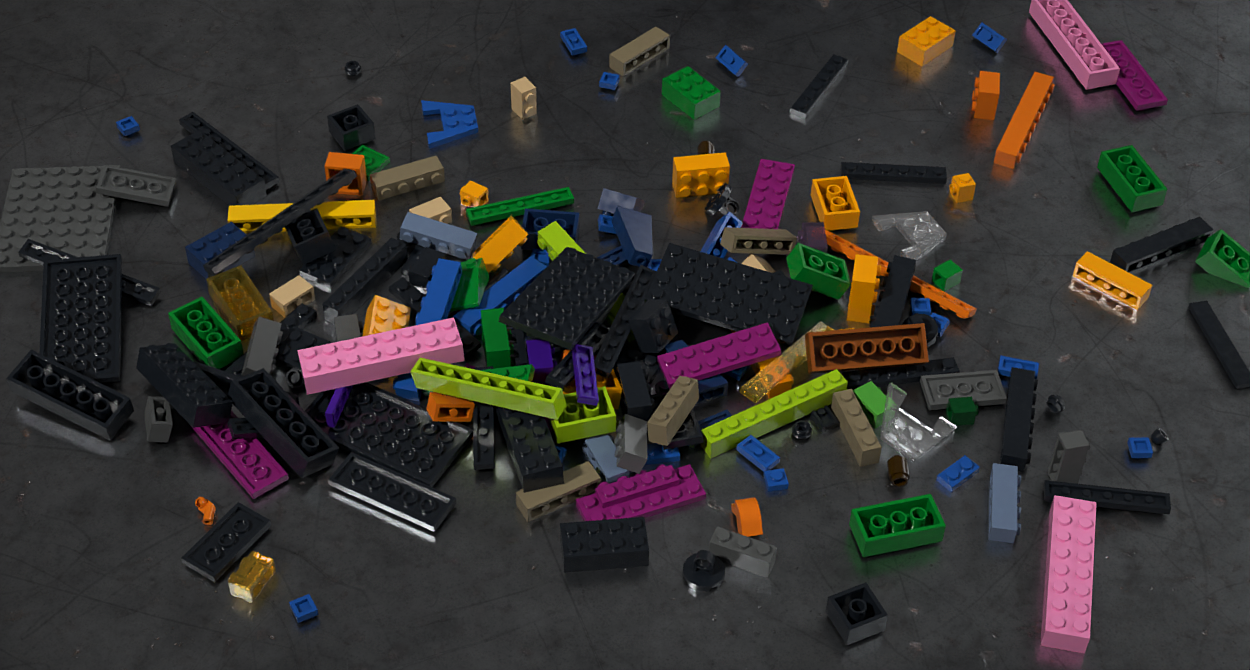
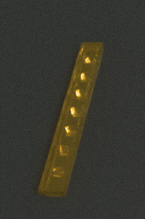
M820 321L808 332L833 331V329ZM805 335L745 383L739 392L756 403L806 361Z

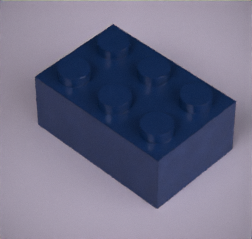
M525 208L522 227L528 233L526 236L528 240L521 246V249H541L537 243L538 231L554 221L577 243L580 229L579 212Z
M233 222L220 227L185 247L188 263L208 282L255 257V250L240 257L238 262L230 264L220 274L214 275L205 271L204 264L247 236Z

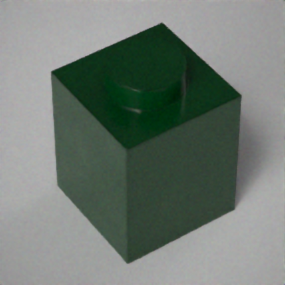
M972 396L948 399L946 414L950 426L974 424L975 417L978 416V406L974 404Z

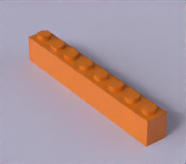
M1034 71L996 149L994 164L1014 169L1016 163H1020L1022 153H1025L1027 143L1030 142L1032 133H1034L1036 125L1039 123L1041 113L1044 112L1046 103H1048L1050 95L1053 93L1055 87L1053 76Z

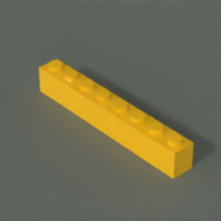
M375 200L323 202L311 208V210L318 209L327 230L338 229L340 226L347 229L376 228ZM293 203L229 206L227 221L228 223L233 222L244 233H251ZM282 228L281 232H286V228Z

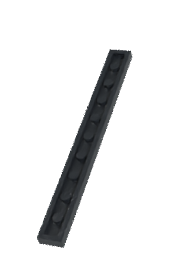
M344 168L204 264L205 271L214 275L222 273L227 266L238 262L240 257L251 253L256 246L267 242L268 238L272 235L280 233L283 230L282 228L296 222L298 217L309 213L314 206L322 204L325 201L324 199L336 194L343 186L351 184L352 180L357 177L355 171Z

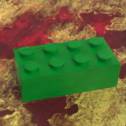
M1133 145L1101 152L1097 168L1131 212L1163 205L1168 189Z
M199 297L168 313L172 330L200 363L220 369L236 361L244 354L239 337L203 297Z
M931 494L852 509L849 522L863 557L942 542L946 528Z

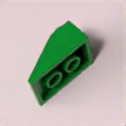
M1220 229L1207 238L1195 262L1209 274L1250 288V252Z
M471 258L461 262L463 273L450 312L480 305L489 280V274L482 258Z

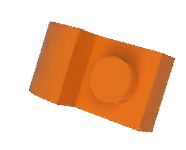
M753 497L735 500V503L731 504V508L737 518L738 533L747 537L763 535L762 519L757 499Z

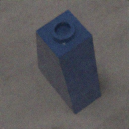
M617 206L612 217V224L628 263L638 267L640 265L648 267L653 256L652 215Z
M682 340L671 342L664 347V354L689 346ZM720 374L699 380V400L695 405L727 396V380Z

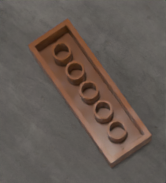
M925 323L808 332L805 335L809 374L826 373L835 369L838 371L924 365L929 362Z

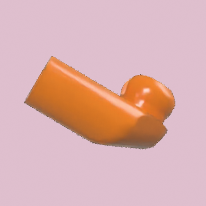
M198 497L195 501V506L204 514L202 522L205 525H212L216 507L208 499Z

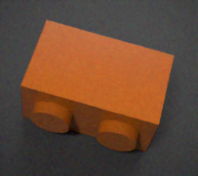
M430 392L426 410L432 420L436 422H471L475 404L472 400Z

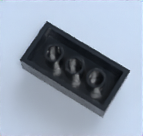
M644 517L560 523L564 573L649 566V544Z

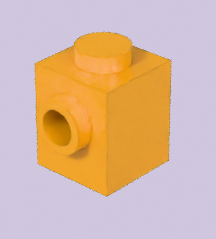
M965 173L952 176L949 189L956 203L973 200L976 183L971 175Z
M470 180L460 190L461 204L470 208L485 205L489 201L488 188Z

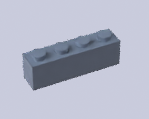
M407 212L400 227L399 239L468 260L475 248L477 233Z
M607 433L577 440L593 468L601 477L602 482L610 484L617 482L622 476L630 478L632 471L617 467V458L614 457L616 446L611 434Z
M996 463L992 465L989 483L988 540L1014 543L1016 535H1020L1021 523H1017V519H1020L1021 507H1018L1017 503H1020L1021 491H1018L1017 487H1020L1021 475H1018V466Z

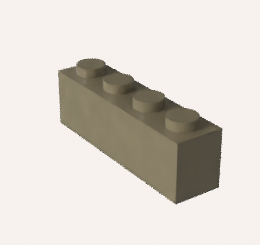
M658 27L652 28L609 54V67L620 75L625 76L669 49L670 35Z
M437 156L370 174L371 188L378 201L445 181L444 167Z
M724 227L720 245L730 253L789 255L795 247L797 237L786 229Z
M686 376L678 377L647 422L649 442L665 446L669 445L699 400L698 379Z
M848 389L834 392L831 410L839 420V426L859 466L863 467L879 463L882 447L853 390Z
M587 461L564 471V484L525 493L523 489L517 491L516 506L527 522L574 503L578 498L594 494L595 488L601 483V477L591 463Z

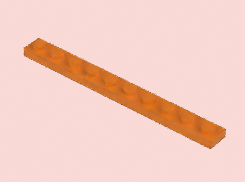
M822 227L813 229L811 236L816 238L818 243L831 246L833 251L842 252L851 260H855L856 254L877 257ZM878 257V265H881L880 275L888 276L887 267L889 262ZM913 275L909 291L920 293L924 298H930L931 302L935 301L940 304L941 308L956 312V315L960 318L966 319L975 315L977 308Z

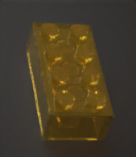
M241 265L206 278L210 297L232 331L241 341L251 337L254 324L259 316L274 321L272 310Z

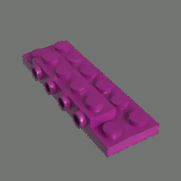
M661 464L650 472L641 470L640 474L637 473L636 476L630 478L622 476L617 482L610 484L602 482L595 488L594 494L576 499V506L584 521L632 517L647 518L705 500L706 492L690 464L676 469L672 465L666 466Z

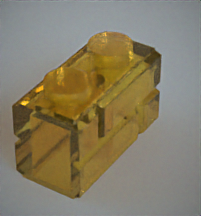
M252 551L248 557H244L241 560L240 568L237 572H233L228 579L230 593L252 603L276 571L274 560Z

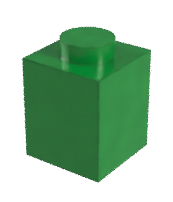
M950 259L934 268L931 281L945 292L961 282L963 269Z

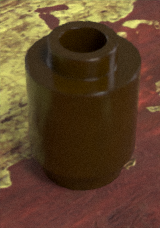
M702 141L698 145L697 155L715 153V147L710 141Z
M900 455L891 457L887 461L889 480L896 487L905 486L910 478L908 461Z

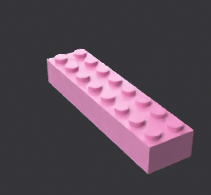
M1031 0L1029 13L1086 90L1116 84L1120 71L1119 66L1068 0Z
M454 317L297 350L307 395L411 373L410 371L419 358L448 364L464 361L463 344Z
M1054 495L1049 515L1040 646L1083 654L1086 652L1090 640L1096 502Z

